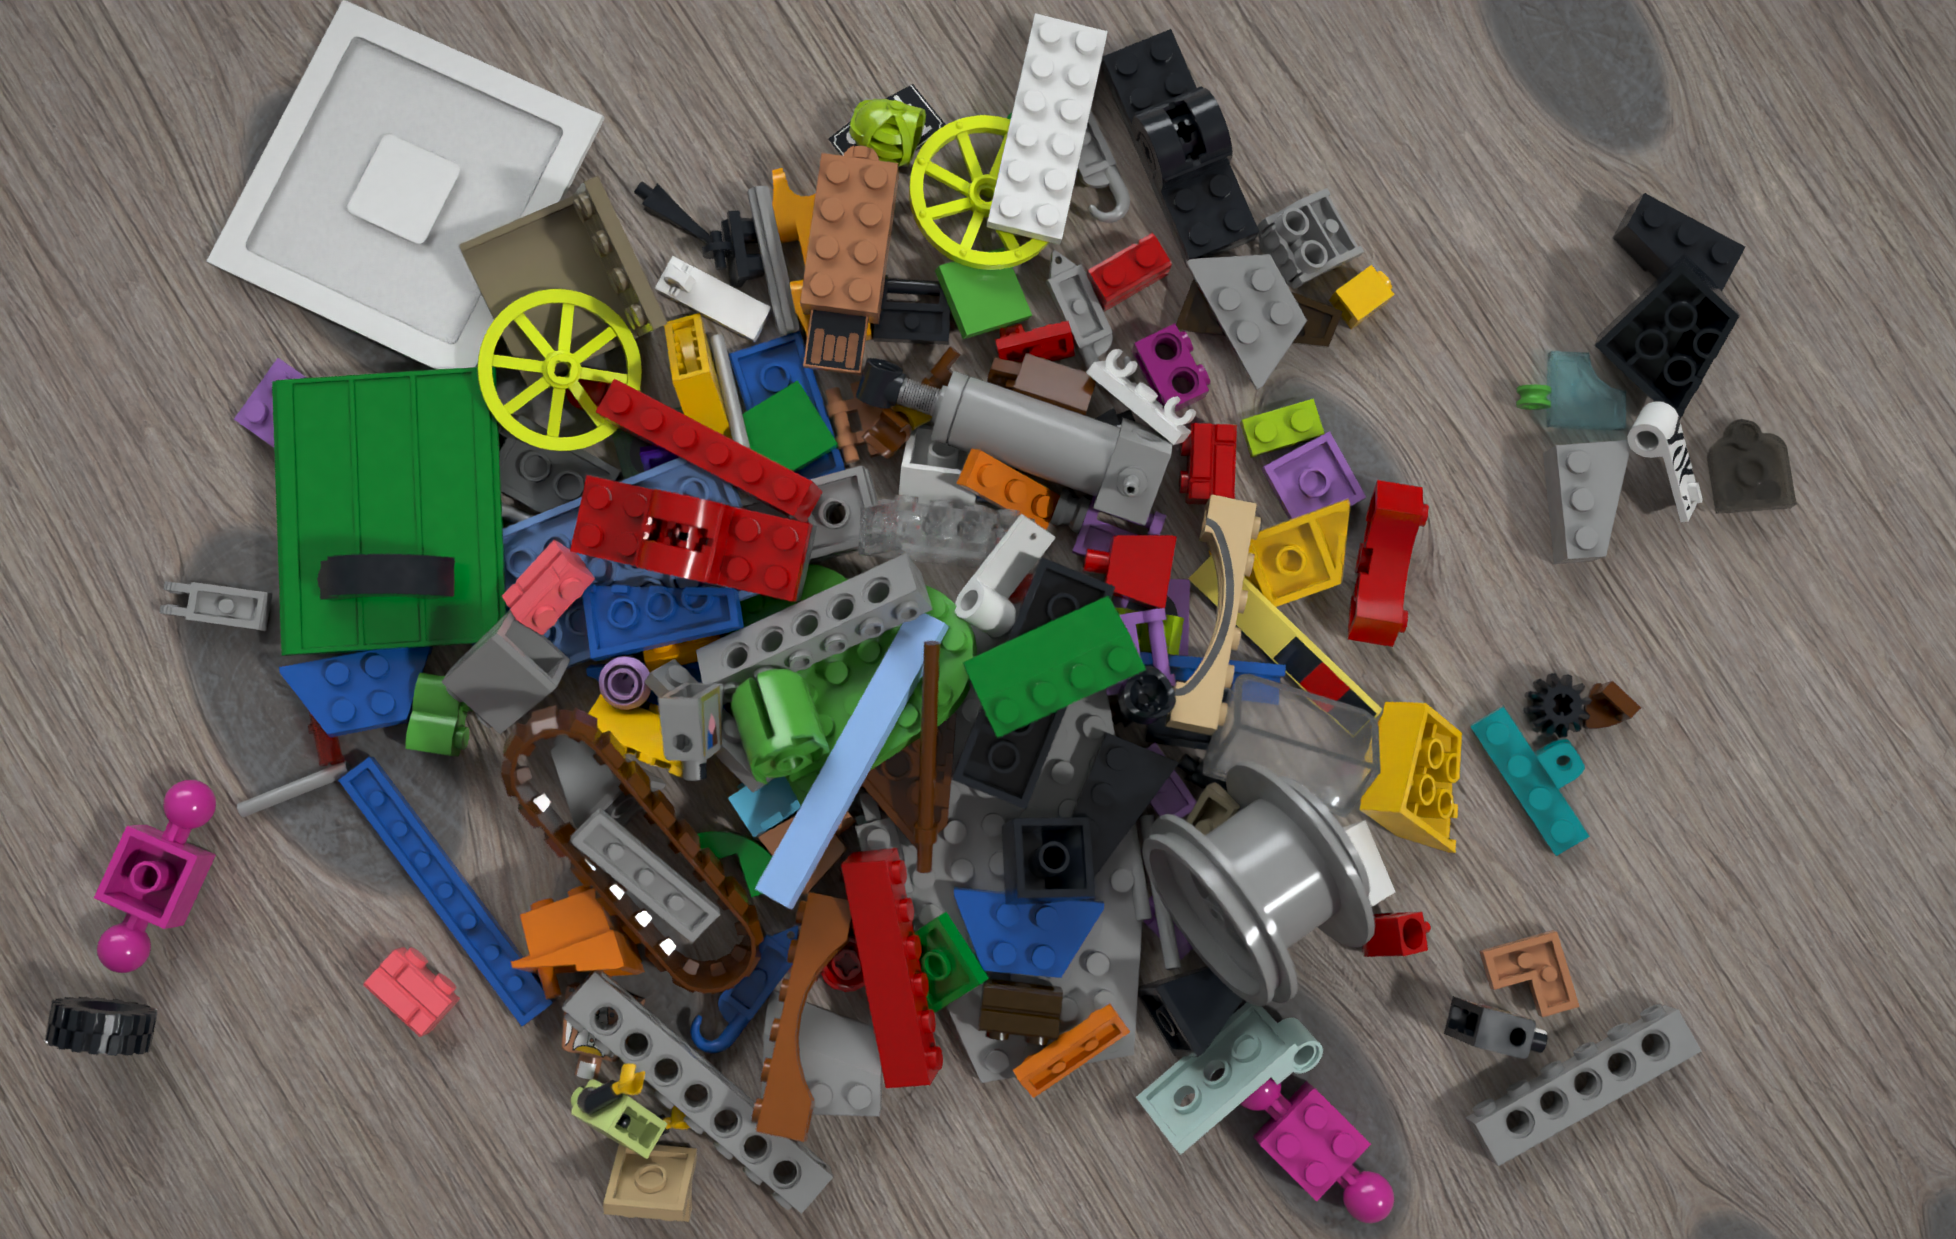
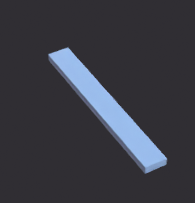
M926 613L902 624L755 888L756 890L783 906L793 909L923 675L924 642L933 640L941 643L949 628L947 624Z

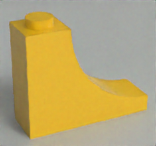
M697 313L668 321L664 328L672 382L684 415L732 439L722 392L712 361L701 314Z

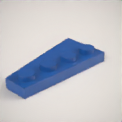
M590 584L582 594L590 657L595 661L744 628L739 592L734 588L630 587L628 585L596 586Z

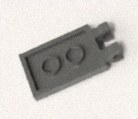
M520 415L518 419L520 424L536 433L547 434V429ZM498 423L499 434L504 437L499 445L501 491L540 513L582 497L587 475L618 481L622 474L617 468L583 449L553 451L529 445L511 435Z

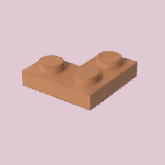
M1551 930L1479 951L1490 988L1496 990L1528 981L1538 1016L1546 1017L1580 1007L1557 931Z

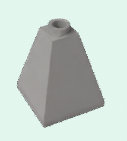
M564 734L556 737L554 741L556 746L551 750V754L575 827L579 829L600 807L624 828L643 807L632 794L625 796L618 787L621 781L606 764L600 766L593 758L595 751L583 741L578 743ZM625 757L627 762H631V760ZM641 767L650 777V785L653 792L662 790L667 785L661 778Z

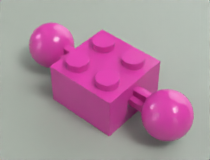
M180 781L168 790L163 801V809L169 822L164 832L147 824L127 825L94 896V899L127 913L123 922L108 928L101 935L97 944L98 958L102 965L110 971L116 973L132 972L140 968L147 961L151 951V941L145 930L149 923L163 929L184 926L216 856L214 853L186 842L191 830L205 825L213 817L216 810L214 792L201 781Z
M1270 1078L1240 1104L1249 1110H1265L1271 1116L1253 1137L1316 1202L1337 1182L1344 1189L1343 1201L1345 1207L1356 1220L1363 1223H1377L1390 1214L1394 1204V1192L1390 1183L1378 1173L1371 1171L1359 1172L1352 1165L1371 1143L1308 1081L1287 1100L1280 1093L1281 1083L1277 1085Z

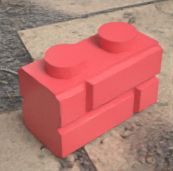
M553 540L522 573L517 582L512 584L502 595V598L507 606L511 608L510 611L517 621L533 631L544 635L550 627L555 625L559 617L572 603L582 596L585 589L595 578L578 554L570 552L569 548Z
M401 947L392 951L363 985L419 1037L429 1034L460 1000V997L454 993L456 986L448 977L441 973L436 976L425 966L428 960L422 953L412 947L408 950L405 947Z

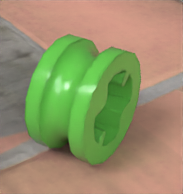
M1532 384L1517 387L1516 392L1521 396L1520 400L1516 401L1517 408L1542 410L1551 407V401L1547 400V396L1552 393L1550 386Z

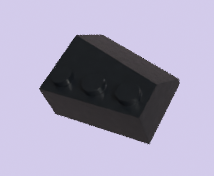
M1683 254L1598 335L1594 346L1654 402H1664L1671 405L1676 410L1680 420L1740 314L1714 281Z

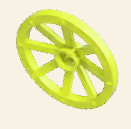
M990 115L970 116L955 120L940 128L931 135L920 149L914 161L909 180L911 211L919 230L926 240L947 258L976 269L999 270L1020 265L1036 256L1050 243L1032 238L1029 242L1019 246L1012 233L995 229L1007 251L990 253L971 249L984 217H989L992 201H983L980 198V194L993 199L1010 125V119ZM990 133L1004 136L990 174L983 175L969 134ZM956 139L972 183L931 162L934 155L946 144ZM924 174L967 197L927 208L923 192ZM969 210L973 212L961 244L956 243L945 235L933 221Z
M548 289L523 296L508 305L489 326L482 340L478 355L477 371L479 386L491 414L505 430L517 439L546 450L571 451L586 448L604 440L618 429V427L610 424L596 413L597 406L580 385L579 379L611 384L615 378L640 391L642 366L640 353L626 323L602 301L573 290ZM562 304L558 351L552 349L525 316V311L541 305ZM574 306L593 313L609 327L572 354L570 353ZM511 321H515L545 358L543 361L493 355L500 335ZM613 338H618L625 354L627 374L581 367V362ZM557 363L567 365L569 372L566 377H557L555 375ZM492 367L541 373L542 377L503 406L494 387ZM550 386L553 388L547 434L542 435L520 424L511 414ZM568 388L597 428L578 436L561 438L559 437L565 389Z

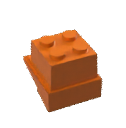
M582 885L573 888L567 892L569 897L554 902L553 898L535 902L530 905L531 911L520 915L529 956L511 961L512 968L539 974L546 999L562 995L556 977L558 973L602 970L611 977L639 975L645 972L636 944L621 928L620 917L617 914L609 915L595 899V889H591V886L585 887Z

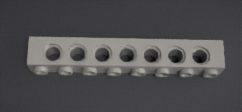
M591 971L564 1002L562 1008L566 1012L564 1018L572 1027L579 1032H582L584 1029L589 1031L597 1038L594 1044L608 1057L612 1058L614 1055H617L626 1064H635V1073L645 1071L644 1080L656 1089L654 1095L663 1105L669 1109H672L675 1105L686 1115L684 1121L691 1129L700 1135L704 1131L716 1140L713 1145L724 1157L729 1160L733 1156L745 1165L743 1168L744 1173L756 1184L760 1185L764 1181L774 1190L772 1196L785 1209L790 1210L793 1206L802 1214L833 1178L831 1167L801 1141L756 1132L757 1123L751 1121L755 1102L604 971ZM602 1007H611L617 1012L618 1019L612 1024L605 1025L597 1020L596 1012ZM632 1033H641L648 1039V1044L641 1050H633L627 1046L625 1040ZM669 1058L677 1063L678 1068L671 1075H662L655 1068L657 1062ZM693 1084H700L708 1092L703 1099L693 1101L685 1095L686 1089ZM722 1110H731L737 1115V1118L731 1125L722 1126L715 1121L717 1113ZM759 1135L766 1140V1143L760 1150L751 1151L744 1146L745 1141L750 1136ZM787 1160L795 1165L794 1170L789 1175L780 1176L774 1172L775 1166L781 1161Z

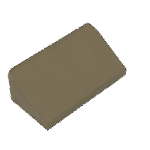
M1214 782L1206 786L1186 822L1194 826L1205 836L1235 815L1240 806L1219 784Z

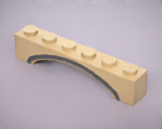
M1212 494L1206 503L1199 541L1207 542L1215 565L1218 584L1216 622L1208 649L1195 673L1186 683L1176 682L1173 686L1176 703L1174 708L1167 714L1165 724L1167 727L1212 735L1217 730V726H1224L1228 703H1223L1222 698L1224 688L1230 689L1235 668L1234 665H1229L1231 650L1237 651L1241 636V628L1235 627L1238 613H1244L1248 591L1242 590L1244 576H1250L1254 563V554L1248 553L1250 540L1257 539L1261 523V517L1255 516L1256 503Z

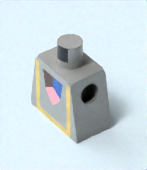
M683 683L658 698L664 756L667 760L682 761V777L684 780H702L707 778L706 759L719 751L722 746L723 683Z

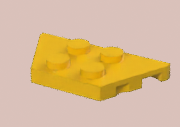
M1349 498L1260 530L1257 539L1250 540L1248 553L1254 554V563L1250 576L1244 577L1275 607L1342 583L1350 513Z

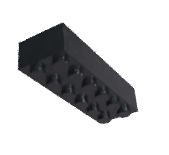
M1041 557L1006 642L1106 596H1109L1111 599L1115 586ZM980 705L952 774V780L1027 809L1068 706L997 738L982 705Z

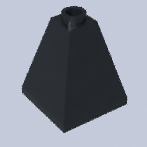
M1208 966L1138 987V997L1174 1056L1199 1057L1205 1053L1243 1001Z

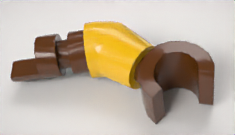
M950 346L931 369V378L925 377L921 385L923 383L924 385L926 384V387L927 385L931 386V389L932 387L934 389L939 388V391L943 385L948 386L953 374L950 368L961 354ZM898 404L892 409L882 410L881 418L861 438L884 458L889 459L905 445L910 438L911 432L930 421L932 416Z

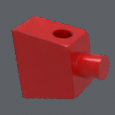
M1115 535L1111 538L1109 552L1087 548L1083 571L1105 575L1104 582L1115 586L1113 596L1150 609L1165 608L1177 536Z

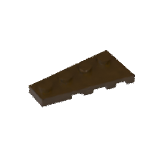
M1193 278L1176 322L1178 330L1226 336ZM1291 292L1307 320L1292 344L1328 348L1343 311Z

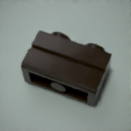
M989 978L983 982L978 1020L979 1031H986L985 1037L994 1040H1008L1009 1034L1025 1036V1042L1035 1045H1047L1048 1039L1057 1040L1063 1001L1062 988Z

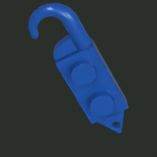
M798 925L772 936L768 933L764 941L758 945L761 959L751 975L744 977L738 984L734 985V988L725 990L721 994L718 1001L719 1011L729 1024L717 1039L707 1040L701 1035L700 1024L702 1016H695L691 1024L690 1034L692 1041L698 1049L706 1053L716 1054L727 1050L733 1045L792 967L793 963L787 962V956L791 940H798ZM789 931L794 932V938L788 937Z

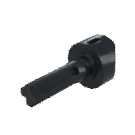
M1145 666L1146 670L1127 678L1122 683L1118 692L1119 705L1114 709L1116 715L1112 718L1115 725L1122 722L1124 727H1128L1133 722L1149 725L1158 722L1174 708L1176 703L1174 689L1170 681L1159 669L1153 666Z

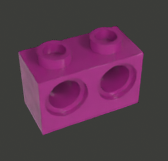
M1174 323L1135 342L1131 352L1149 387L1158 395L1156 400L1165 407L1166 402L1173 397L1178 396L1181 399L1175 406V412L1205 398L1209 392L1207 386L1211 382L1202 364L1196 365L1190 353L1194 349L1189 336L1185 331L1179 332ZM1159 345L1170 346L1174 351V358L1170 360L1160 359L1155 353V348ZM1185 378L1191 384V391L1186 394L1178 393L1172 386V380Z

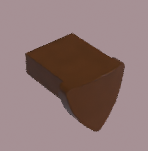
M1613 681L1604 684L1596 683L1592 686L1587 696L1591 698V704L1584 705V710L1590 714L1588 720H1583V727L1585 729H1600L1617 725L1624 720L1631 719L1641 707Z

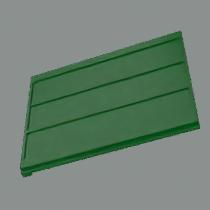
M477 367L272 381L281 655L292 656L476 644L506 614V603L502 598L506 590L498 421L491 414L483 399L478 381ZM492 367V377L497 392L496 368ZM409 554L455 558L454 597L437 599L361 597L335 601L320 600V588L317 577L321 568V561L327 560L329 556Z

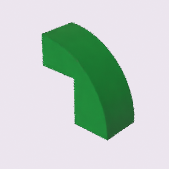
M709 831L698 833L700 848L709 847L718 859L737 853L751 897L763 894L755 888L773 857L764 844L737 832Z

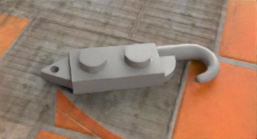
M1053 250L1051 252L1049 279L1045 283L1063 322L1069 320L1076 350H1079L1088 370L1093 362L1100 361L1098 357L1111 346L1113 332L1082 264L1077 266L1059 252ZM1055 258L1060 259V264L1055 262ZM1129 356L1124 357V369L1131 361ZM1132 375L1126 376V378L1130 380Z

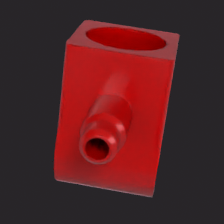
M1423 912L1373 914L1375 923L1373 937L1362 946L1364 957L1408 956L1428 950L1426 933L1430 932L1431 926L1427 921H1424Z

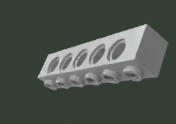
M905 553L697 649L696 654L702 683H723L724 705L732 702V697L737 687L749 677L755 679L760 688L757 674L772 669H789L797 672L807 669L816 662L834 654L842 653L851 646L869 638L877 637L884 631L904 622L916 619L918 616L933 610L921 571Z
M1661 1004L1650 1006L1640 1013L1641 1019L1630 1025L1622 1023L1611 1028L1607 1032L1608 1037L1596 1044L1588 1042L1579 1046L1573 1051L1575 1056L1563 1063L1561 1061L1549 1063L1540 1070V1076L1529 1082L1526 1079L1520 1080L1510 1085L1506 1089L1508 1094L1495 1101L1492 1098L1487 1099L1474 1106L1472 1109L1474 1113L1465 1118L1487 1158L1497 1166H1500L1702 1052L1679 1010L1666 1005L1662 1006ZM1652 1034L1654 1045L1650 1051L1644 1053L1641 1047L1642 1040L1646 1035ZM1614 1053H1619L1621 1058L1620 1066L1615 1071L1610 1072L1608 1060ZM1585 1072L1587 1074V1084L1583 1089L1576 1091L1574 1079L1579 1073ZM1547 1091H1552L1554 1094L1553 1104L1547 1109H1542L1540 1106L1542 1095ZM1514 1110H1519L1521 1114L1519 1124L1514 1128H1507L1506 1118L1508 1114Z

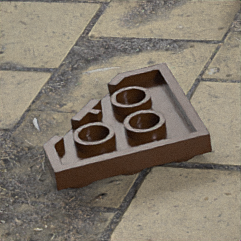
M956 712L937 726L934 823L938 826L937 834L948 825ZM921 738L870 770L862 783L866 791L916 849L917 844L913 841L914 824L918 823Z

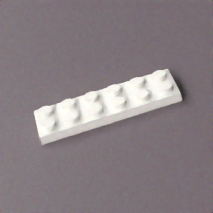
M1035 13L986 227L1060 245L1108 31Z

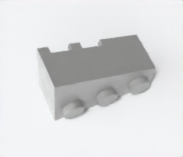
M1628 440L1556 445L1543 453L1554 564L1592 562L1606 557L1630 453Z

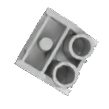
M1328 188L1296 201L1277 213L1266 217L1258 224L1259 246L1264 255H1271L1286 284L1293 289H1297L1304 283L1348 263L1364 253L1362 247H1358L1329 198L1331 193Z

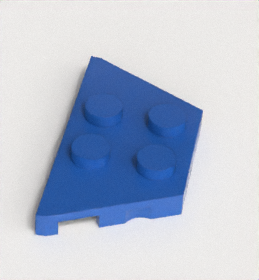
M433 647L364 651L279 667V672L331 738L409 723L413 711L416 682L419 673L424 672L428 656L431 655Z
M954 887L955 900L981 967L984 971L1061 978L1103 912L1105 904L1104 901L1078 899L1047 904L1006 905L1005 892Z

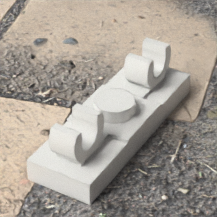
M1120 349L1112 350L1107 355L1106 361L1093 362L1086 372L1089 376L1173 445L1185 441L1191 431L1184 424L1190 423L1196 415L1194 409H1189L1182 418L1178 417L1175 413V406L1181 400L1178 396L1169 399L1164 407L1155 400L1158 395L1149 386L1141 382L1138 385L1130 382L1126 376L1132 375L1138 364L1135 361H1130L1125 369H1120L1117 366V359L1123 352Z

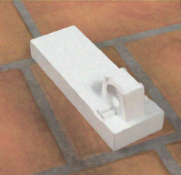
M674 256L670 259L655 287L658 293L696 313H700L702 316L756 343L773 312L772 307Z

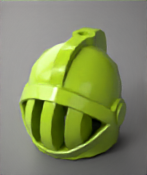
M864 100L855 108L850 122L849 133L857 146L872 148L877 153L879 161L898 163V167L904 166L909 168L923 133L926 118L925 109L907 105L898 100Z

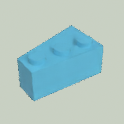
M785 776L774 778L754 793L742 782L737 786L739 791L728 797V800L753 837L761 836L763 833L776 827L798 812L801 807Z

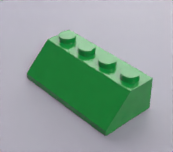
M1109 596L962 662L997 738L1146 670L1131 635Z

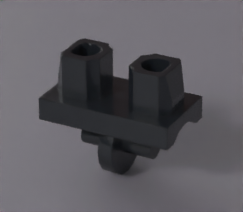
M740 210L727 212L728 218L720 223L722 233L721 231L710 232L712 243L702 247L703 257L714 259L716 270L728 269L729 283L733 288H740L746 280L760 278L765 274L761 253L746 254L745 244L758 243L753 219L741 218Z

